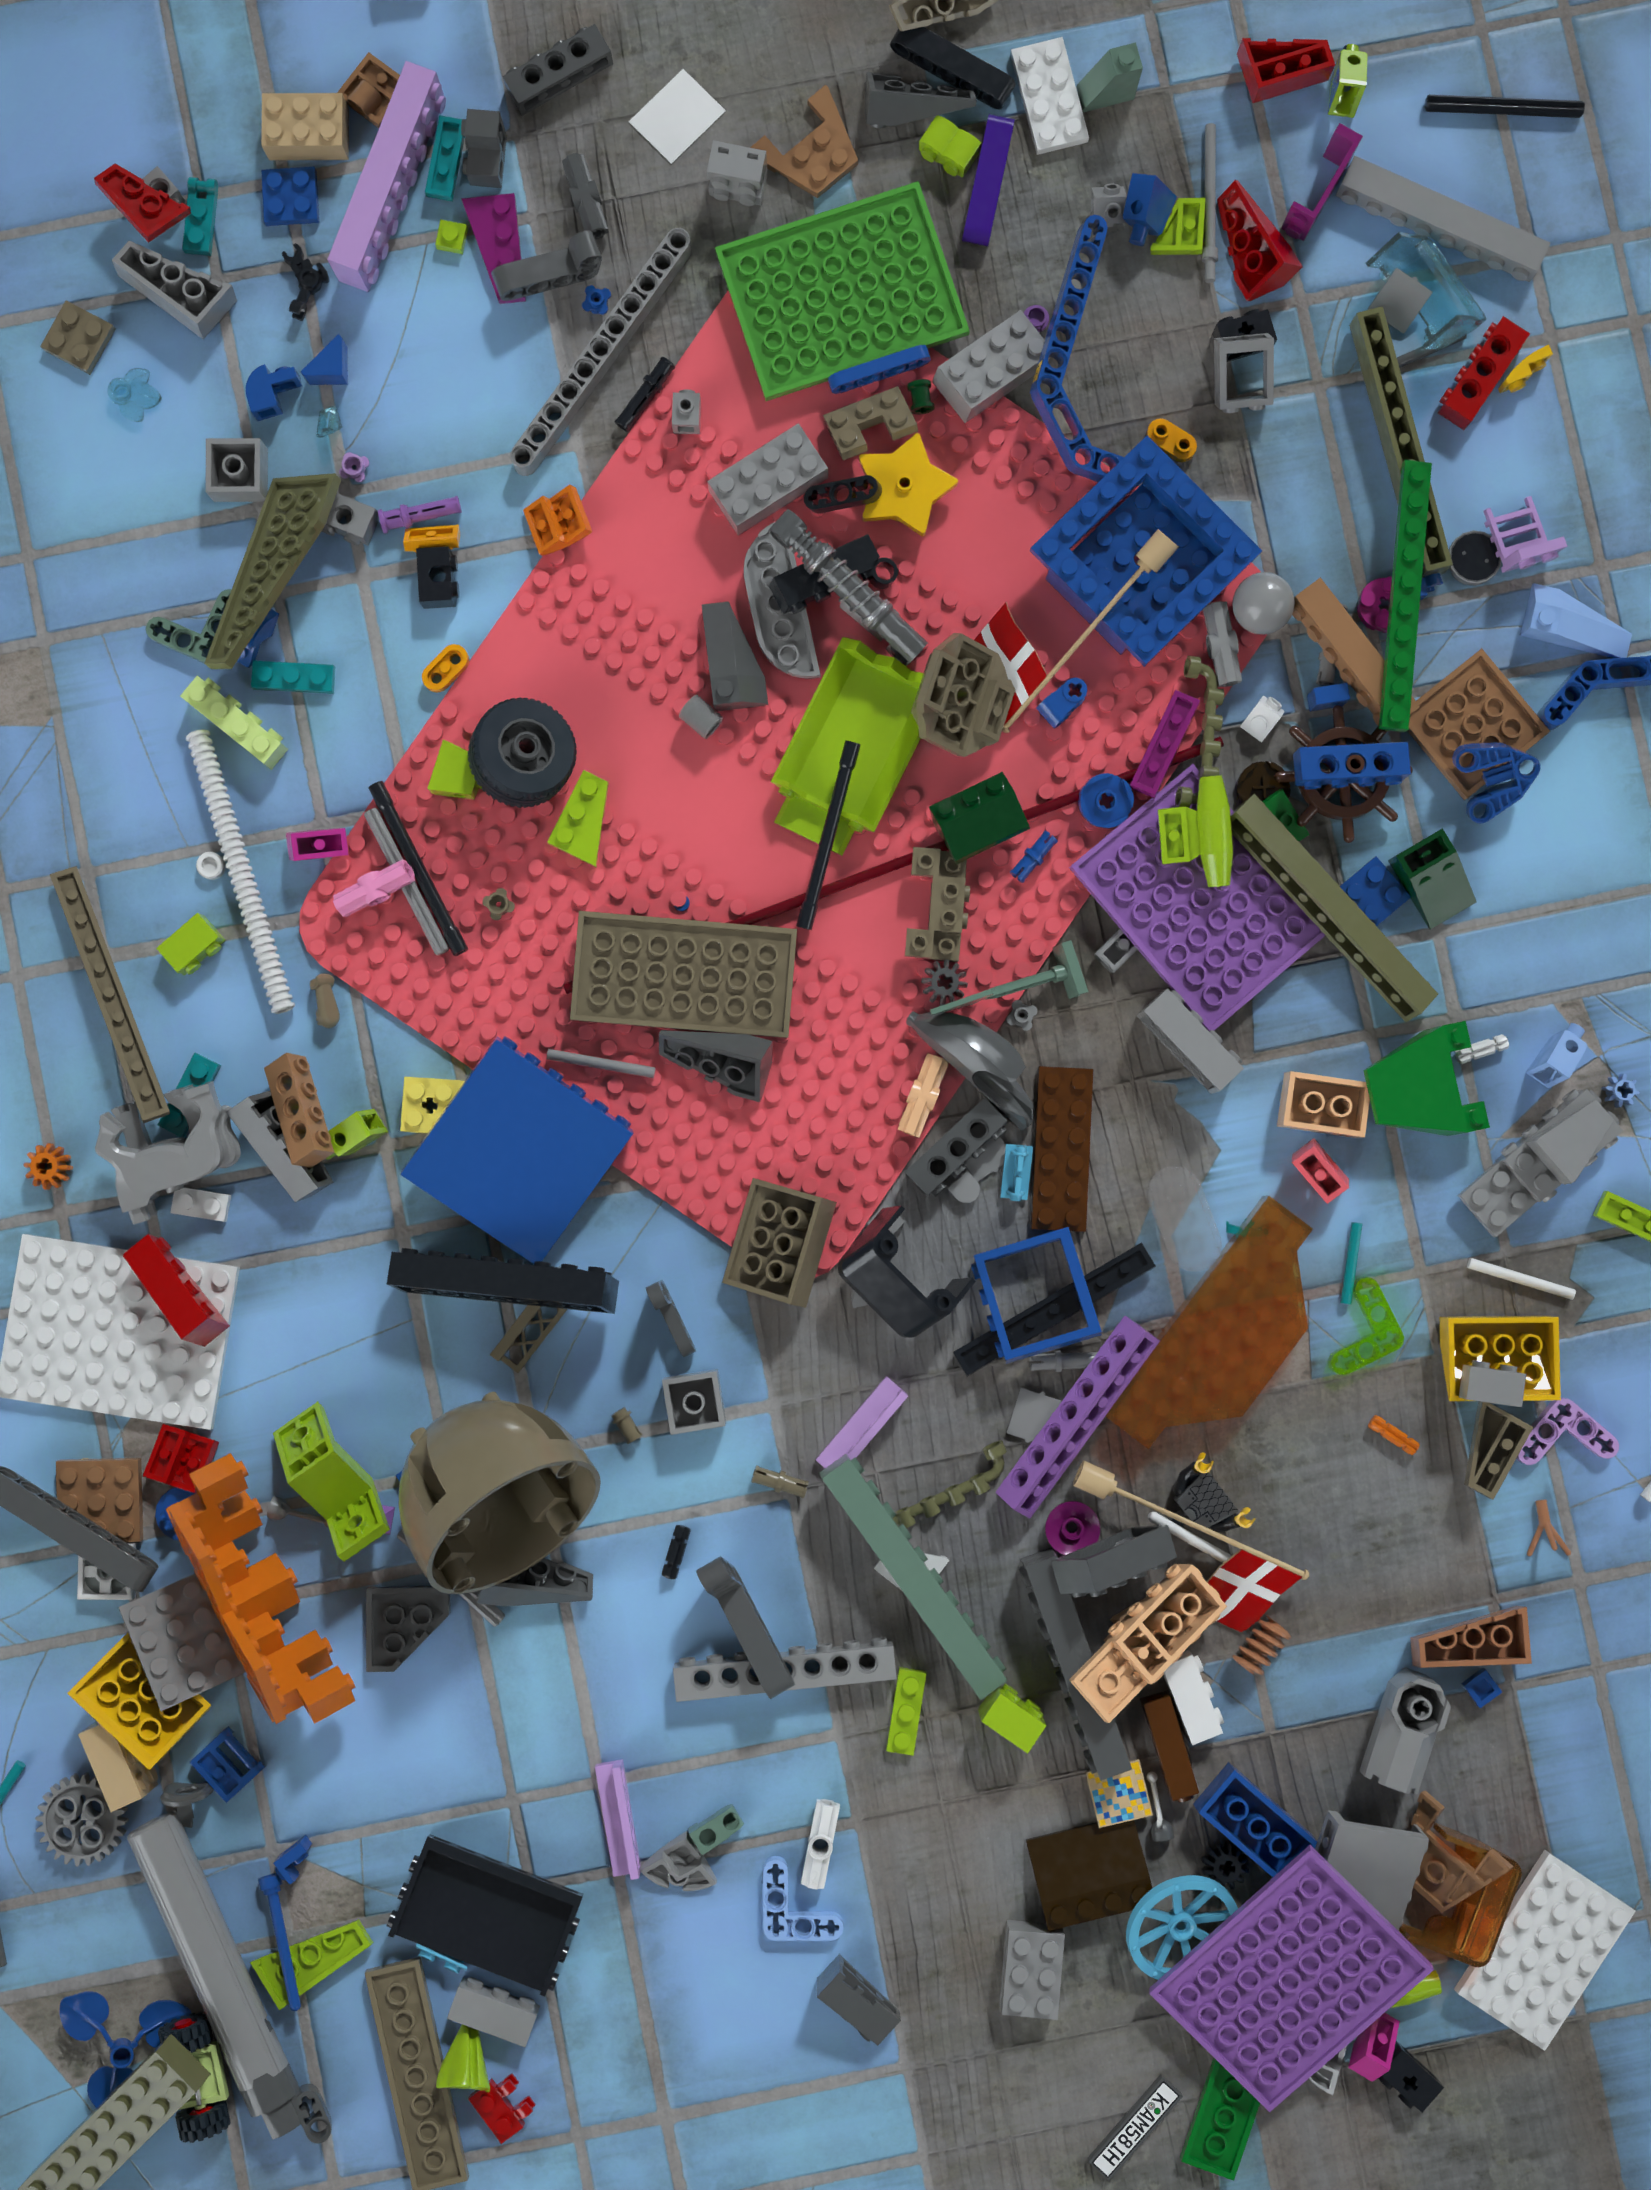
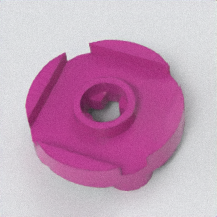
M1392 576L1371 581L1359 595L1357 605L1358 616L1361 622L1373 631L1378 630L1383 631L1382 633H1387L1389 611L1386 609L1380 610L1378 606L1381 604L1380 599L1390 602Z

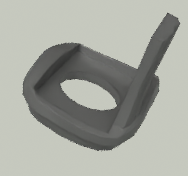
M175 1782L169 1784L164 1789L160 1799L162 1804L166 1806L177 1807V1814L183 1827L192 1828L194 1814L191 1803L205 1799L214 1789L208 1782L196 1784Z

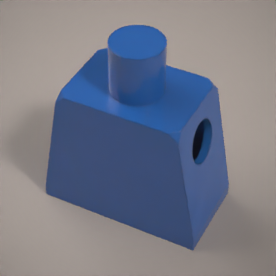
M1132 173L1123 212V220L1133 228L1129 242L1136 246H1144L1147 235L1159 236L1162 234L1177 198L1156 175Z

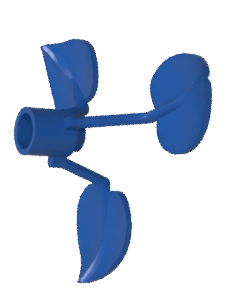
M93 1991L64 1997L60 2002L59 2014L65 2031L76 2040L87 2041L94 2036L98 2029L110 2047V2061L113 2068L103 2066L97 2069L88 2080L87 2092L92 2104L97 2108L133 2072L127 2066L131 2064L134 2057L133 2049L138 2046V2042L143 2035L146 2034V2041L150 2046L157 2048L160 2045L159 2028L166 2022H171L172 2019H179L183 2015L189 2016L192 2014L190 2009L172 2000L152 2002L139 2015V2023L143 2030L139 2031L135 2039L130 2041L127 2038H119L113 2041L105 2027L101 2025L109 2015V2006L105 1997Z

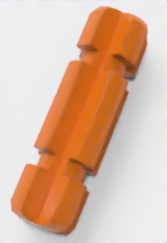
M1374 1415L1368 1424L1370 1429L1377 1433L1380 1432L1382 1437L1397 1447H1402V1450L1410 1455H1414L1420 1446L1419 1442L1413 1438H1407V1434L1392 1424H1386V1420L1380 1416Z

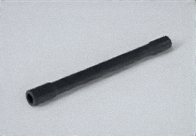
M845 740L839 762L838 775L807 892L801 905L796 924L797 927L812 930L818 909L817 903L852 771L855 768L861 747L859 743Z
M378 781L370 785L368 789L377 807L382 811L408 864L412 867L415 878L443 931V936L453 955L458 956L466 952L468 947L459 929L455 926L401 821L384 782Z

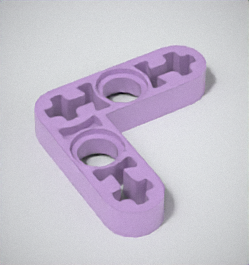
M1561 1398V1400H1552L1531 1425L1533 1429L1522 1449L1525 1446L1530 1448L1535 1443V1441L1530 1440L1532 1436L1538 1442L1543 1443V1445L1540 1447V1445L1535 1444L1532 1447L1531 1452L1533 1456L1531 1458L1523 1457L1525 1452L1521 1449L1516 1459L1526 1465L1536 1464L1564 1430L1568 1431L1592 1453L1601 1458L1609 1459L1614 1457L1619 1451V1443L1610 1432L1573 1401ZM1567 1404L1565 1408L1568 1412L1567 1415H1559L1556 1418L1560 1412L1557 1408L1558 1405L1565 1406ZM1549 1415L1556 1418L1555 1421L1560 1422V1424L1557 1425L1554 1421L1548 1419ZM1586 1420L1590 1424V1431L1582 1436L1577 1431V1425L1580 1421ZM1548 1423L1552 1428V1434L1550 1437L1543 1439L1540 1437L1538 1430L1542 1424ZM1597 1436L1600 1440H1609L1607 1445L1610 1449L1608 1451H1600L1602 1449L1601 1444L1592 1439Z

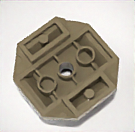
M953 633L929 655L911 710L919 727V737L960 757H966L985 746L998 742L1015 693V688L1011 679L1007 677L1004 664L998 653L961 633Z

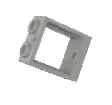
M1268 333L1214 338L1215 405L1224 413H1235L1239 411V408L1249 407V410H1263L1265 405H1273L1274 338ZM1263 350V395L1227 398V354Z

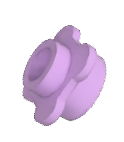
M350 452L346 453L343 456L342 468L339 470L340 476L344 479L348 477L355 479L358 483L365 480V469L369 466L368 458L365 456L359 457ZM354 465L357 466L355 470L352 469V466Z

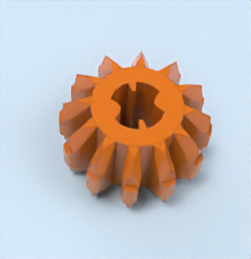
M47 1143L45 1148L42 1145H37L35 1147L36 1153L29 1152L27 1154L31 1162H26L23 1165L31 1170L25 1176L26 1178H34L32 1185L40 1186L42 1184L44 1190H50L52 1186L55 1188L61 1187V1180L68 1181L70 1179L65 1172L66 1170H73V1166L66 1165L71 1156L63 1155V1147L58 1146L55 1148L54 1144ZM51 1163L52 1169H45V1164Z

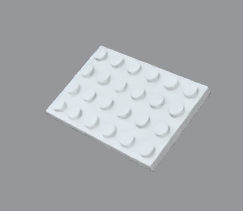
M1544 1850L1454 1990L1457 1994L1545 2051L1636 1911Z

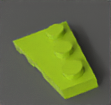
M583 770L547 843L597 868L598 850L601 841V829L609 783Z

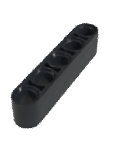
M924 27L900 31L898 28L889 44L890 48L900 57L956 88L974 91L977 100L994 109L1000 110L1003 108L1016 85L1014 79L1007 73Z

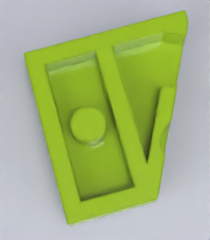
M1178 198L1162 234L1158 236L1155 243L1153 242L1150 247L1151 255H1202L1205 198Z

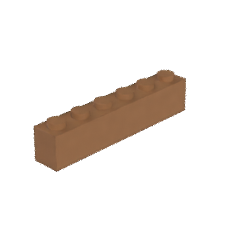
M1320 577L1294 597L1295 605L1292 615L1298 621L1301 620L1307 628V634L1310 639L1318 642L1324 650L1323 654L1327 661L1338 668L1341 679L1348 685H1351L1357 693L1358 701L1364 707H1368L1373 714L1375 723L1379 726L1385 660ZM1413 697L1411 698L1410 714L1420 708Z

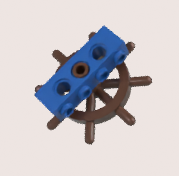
M1336 705L1332 710L1334 728L1322 732L1313 740L1297 726H1292L1289 729V734L1304 747H1300L1293 753L1294 771L1277 772L1274 775V779L1278 783L1295 782V786L1299 787L1301 795L1309 805L1298 817V826H1306L1316 813L1327 818L1342 820L1344 841L1351 843L1355 839L1353 819L1369 813L1372 809L1375 808L1390 822H1395L1398 819V814L1383 801V798L1390 785L1401 784L1405 778L1412 774L1413 769L1410 766L1408 742L1379 743L1381 738L1387 733L1385 730L1379 729V726L1371 735L1360 729L1345 727L1343 707ZM1335 741V746H1324ZM1346 741L1356 745H1346ZM1320 763H1323L1329 769L1321 770ZM1321 785H1326L1324 789L1320 793H1318L1316 789L1321 788ZM1375 785L1373 792L1367 786ZM1350 787L1366 801L1352 806ZM1338 788L1341 806L1327 801Z

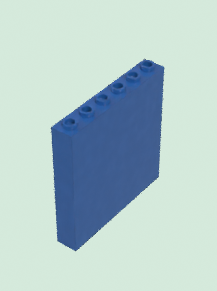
M497 1036L403 1167L400 1175L534 1264L535 1261H543L629 1141L633 1135V1130L630 1128L631 1123L624 1117L617 1115L615 1118L607 1112L609 1108L597 1099L592 1102L586 1098V1092L574 1083L570 1087L562 1081L564 1077L556 1070L550 1068L547 1071L539 1065L541 1061L529 1052L526 1055L522 1054L516 1049L518 1045L506 1036L503 1039Z

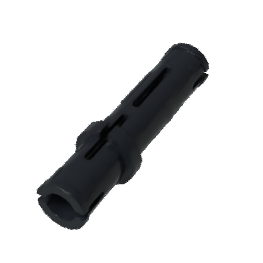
M661 357L652 372L644 376V383L614 421L618 427L625 432L630 431V428L645 410L657 392H661L663 389L662 384L676 368L671 361Z

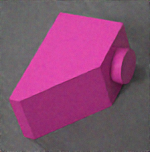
M345 828L286 833L289 860L299 861L349 855Z
M1384 2013L1358 2035L1353 2043L1348 2068L1371 2082L1387 2073L1391 2067L1400 2021Z

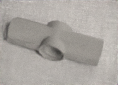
M1227 602L1211 603L1203 609L1208 634L1206 636L1207 652L1209 658L1213 659L1218 687L1233 686L1242 682L1237 657L1239 652L1237 634L1235 630H1232Z

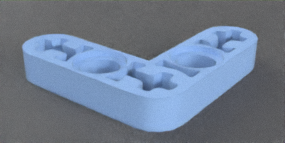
M780 1856L768 1858L763 1868V1930L766 1937L773 1941H832L838 1939L842 1935L844 1928L843 1919L838 1913L833 1911H788L787 1862ZM773 1864H778L779 1869L784 1870L779 1872L778 1884H773V1872L768 1871V1869H772ZM773 1891H778L782 1893L784 1900L779 1905H772L768 1901V1895ZM773 1912H779L778 1923L784 1926L779 1927V1932H773V1927H768L773 1924ZM800 1919H806L811 1923V1929L807 1933H800L796 1929L795 1925ZM815 1919H819V1925H828V1920H834V1925H839V1927H834V1932H828V1927H819V1933H815Z

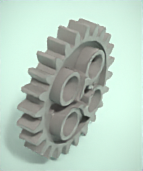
M86 1772L80 1779L78 1774L75 1773L70 1777V1781L67 1777H64L60 1780V1785L54 1784L50 1787L52 1793L47 1792L43 1795V1799L46 1802L41 1803L38 1809L44 1813L35 1817V1820L43 1822V1824L36 1829V1832L45 1833V1836L39 1841L40 1843L46 1841L50 1843L46 1852L53 1849L56 1850L55 1860L64 1855V1864L66 1865L74 1859L76 1867L82 1864L83 1860L89 1866L94 1862V1858L100 1862L105 1858V1854L109 1856L114 1851L113 1846L117 1847L122 1842L118 1836H123L127 1830L121 1826L125 1825L129 1819L121 1817V1815L128 1810V1807H122L110 1812L96 1776L90 1780L89 1773ZM82 1795H85V1796H86V1801H85V1803H84V1799H83ZM65 1799L73 1802L74 1810L66 1807ZM92 1801H97L101 1804V1812L93 1808ZM63 1827L71 1830L72 1838L64 1835ZM90 1830H97L100 1834V1839H94L91 1836ZM80 1835H81V1842H82V1844L79 1843V1836H80Z

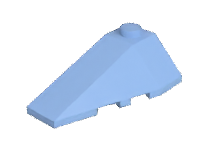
M1533 583L1520 636L1615 659L1627 658L1632 634L1562 590Z

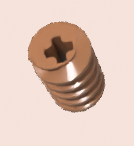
M1268 1615L1266 1616L1269 1622L1263 1620L1258 1622L1263 1629L1262 1631L1253 1628L1252 1632L1256 1639L1246 1637L1245 1641L1249 1648L1242 1646L1238 1648L1243 1656H1232L1237 1663L1253 1675L1254 1673L1260 1675L1265 1673L1261 1664L1271 1665L1267 1657L1268 1655L1275 1658L1278 1656L1274 1647L1281 1649L1285 1647L1281 1638L1291 1639L1289 1632Z

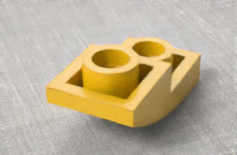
M1546 345L1523 359L1498 388L1499 392L1503 393L1510 390L1513 393L1526 386L1525 382L1531 377L1532 373L1546 367V362L1553 355L1550 346Z

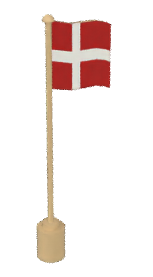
M1159 529L1136 554L1139 558L1136 562L1140 566L1139 569L1048 675L1036 650L1015 623L1007 602L1004 603L977 635L974 641L999 654L1007 677L1011 679L1015 688L1002 732H1010V726L1142 572L1146 571L1149 574L1153 570L1157 573L1179 548Z
M1084 1460L1077 1470L1073 1486L1103 1500L1107 1495L1111 1497L1115 1492L1240 1548L1239 1551L1221 1564L1206 1581L1219 1593L1221 1600L1227 1606L1216 1620L1223 1625L1239 1632L1247 1630L1265 1614L1282 1593L1300 1579L1306 1580L1309 1578V1571L1306 1569L1302 1571L1117 1488V1481L1114 1480L1115 1474Z

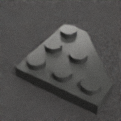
M432 1586L367 1587L366 1672H394L450 1615V1594L440 1592Z

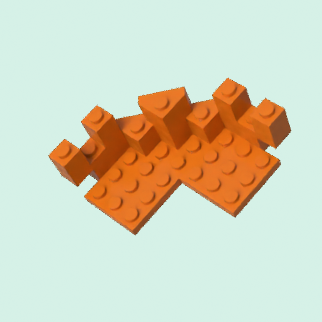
M230 1453L190 1473V1478L197 1493L167 1507L166 1512L185 1555H188L195 1569L193 1571L203 1591H206L212 1603L211 1606L221 1626L223 1625L230 1639L229 1642L238 1660L241 1661L247 1673L246 1676L272 1723L278 1724L287 1719L285 1715L304 1706L315 1724L353 1703L355 1698L352 1689L356 1688L349 1673L343 1675L338 1665L316 1678L310 1679L311 1676L333 1665L329 1655L333 1650L327 1638L321 1639L317 1631L314 1630L285 1646L281 1635L285 1634V1631L278 1618L274 1621L272 1620V1617L300 1602L294 1586L298 1580L292 1568L286 1569L276 1553L246 1568V1565L250 1562L243 1548L237 1550L232 1542L263 1525L259 1514L263 1511L256 1498L251 1500L247 1492L244 1491L248 1489L244 1478L248 1476V1472L243 1462H236Z

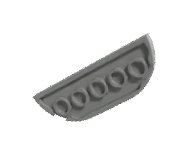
M772 523L758 534V537L748 549L744 561V580L756 637L765 657L782 672L798 678H821L806 609L797 614H793L791 611L783 615L769 588L773 577L797 567L794 553L791 552L793 548H784L769 533L770 527L774 524Z

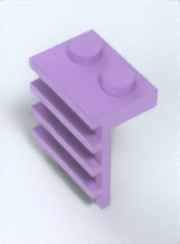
M1531 496L1524 499L1527 506L1526 509L1495 518L1491 508L1483 511L1487 520L1484 523L1485 527H1489L1492 537H1490L1491 543L1495 542L1498 550L1495 553L1496 557H1500L1503 567H1501L1502 573L1518 568L1520 570L1526 569L1541 561L1543 563L1552 561L1559 557L1558 552L1567 547L1564 536L1547 541ZM1530 515L1531 524L1499 532L1498 524ZM1536 531L1538 538L1505 548L1502 541L1513 536Z

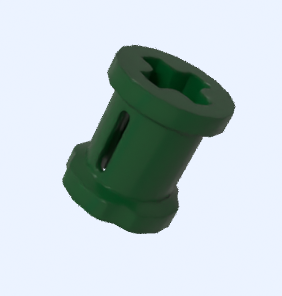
M915 380L907 385V389L911 392L913 405L910 407L912 414H926L935 409L934 403L930 399V380Z

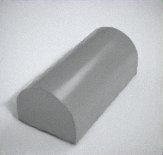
M1119 929L1094 956L1109 972L1114 973L1138 949L1123 931Z

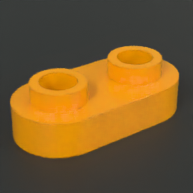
M1162 418L1152 421L1148 426L1146 436L1148 435L1173 460L1187 462L1194 456L1197 443L1195 438L1186 431ZM1156 429H1164L1165 434L1159 435ZM1179 443H1186L1188 445V448H1180Z
M457 644L445 647L423 670L422 681L427 689L436 693L446 690L468 667V653L462 646ZM459 656L460 662L452 664L451 660L453 657ZM436 675L442 677L439 683H433V678Z

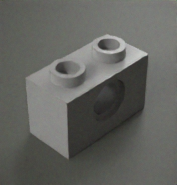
M337 493L322 532L331 536L337 533L344 536V540L353 545L359 546L362 543L368 546L379 521L378 512L371 506ZM346 515L352 516L348 524H340L342 517Z

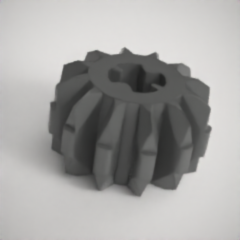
M949 960L944 961L943 968L940 967L938 961H935L933 967L936 972L930 968L925 969V973L931 978H922L921 983L930 985L923 990V994L934 993L929 1000L931 1003L936 1000L937 996L941 997L940 1006L945 1005L947 997L950 1003L956 1001L953 994L963 998L964 993L958 988H967L968 983L959 981V979L966 976V973H955L959 968L958 963L954 964L951 970L948 968ZM942 976L945 980H951V983L948 985L950 988L947 990L944 986L939 987L937 984Z

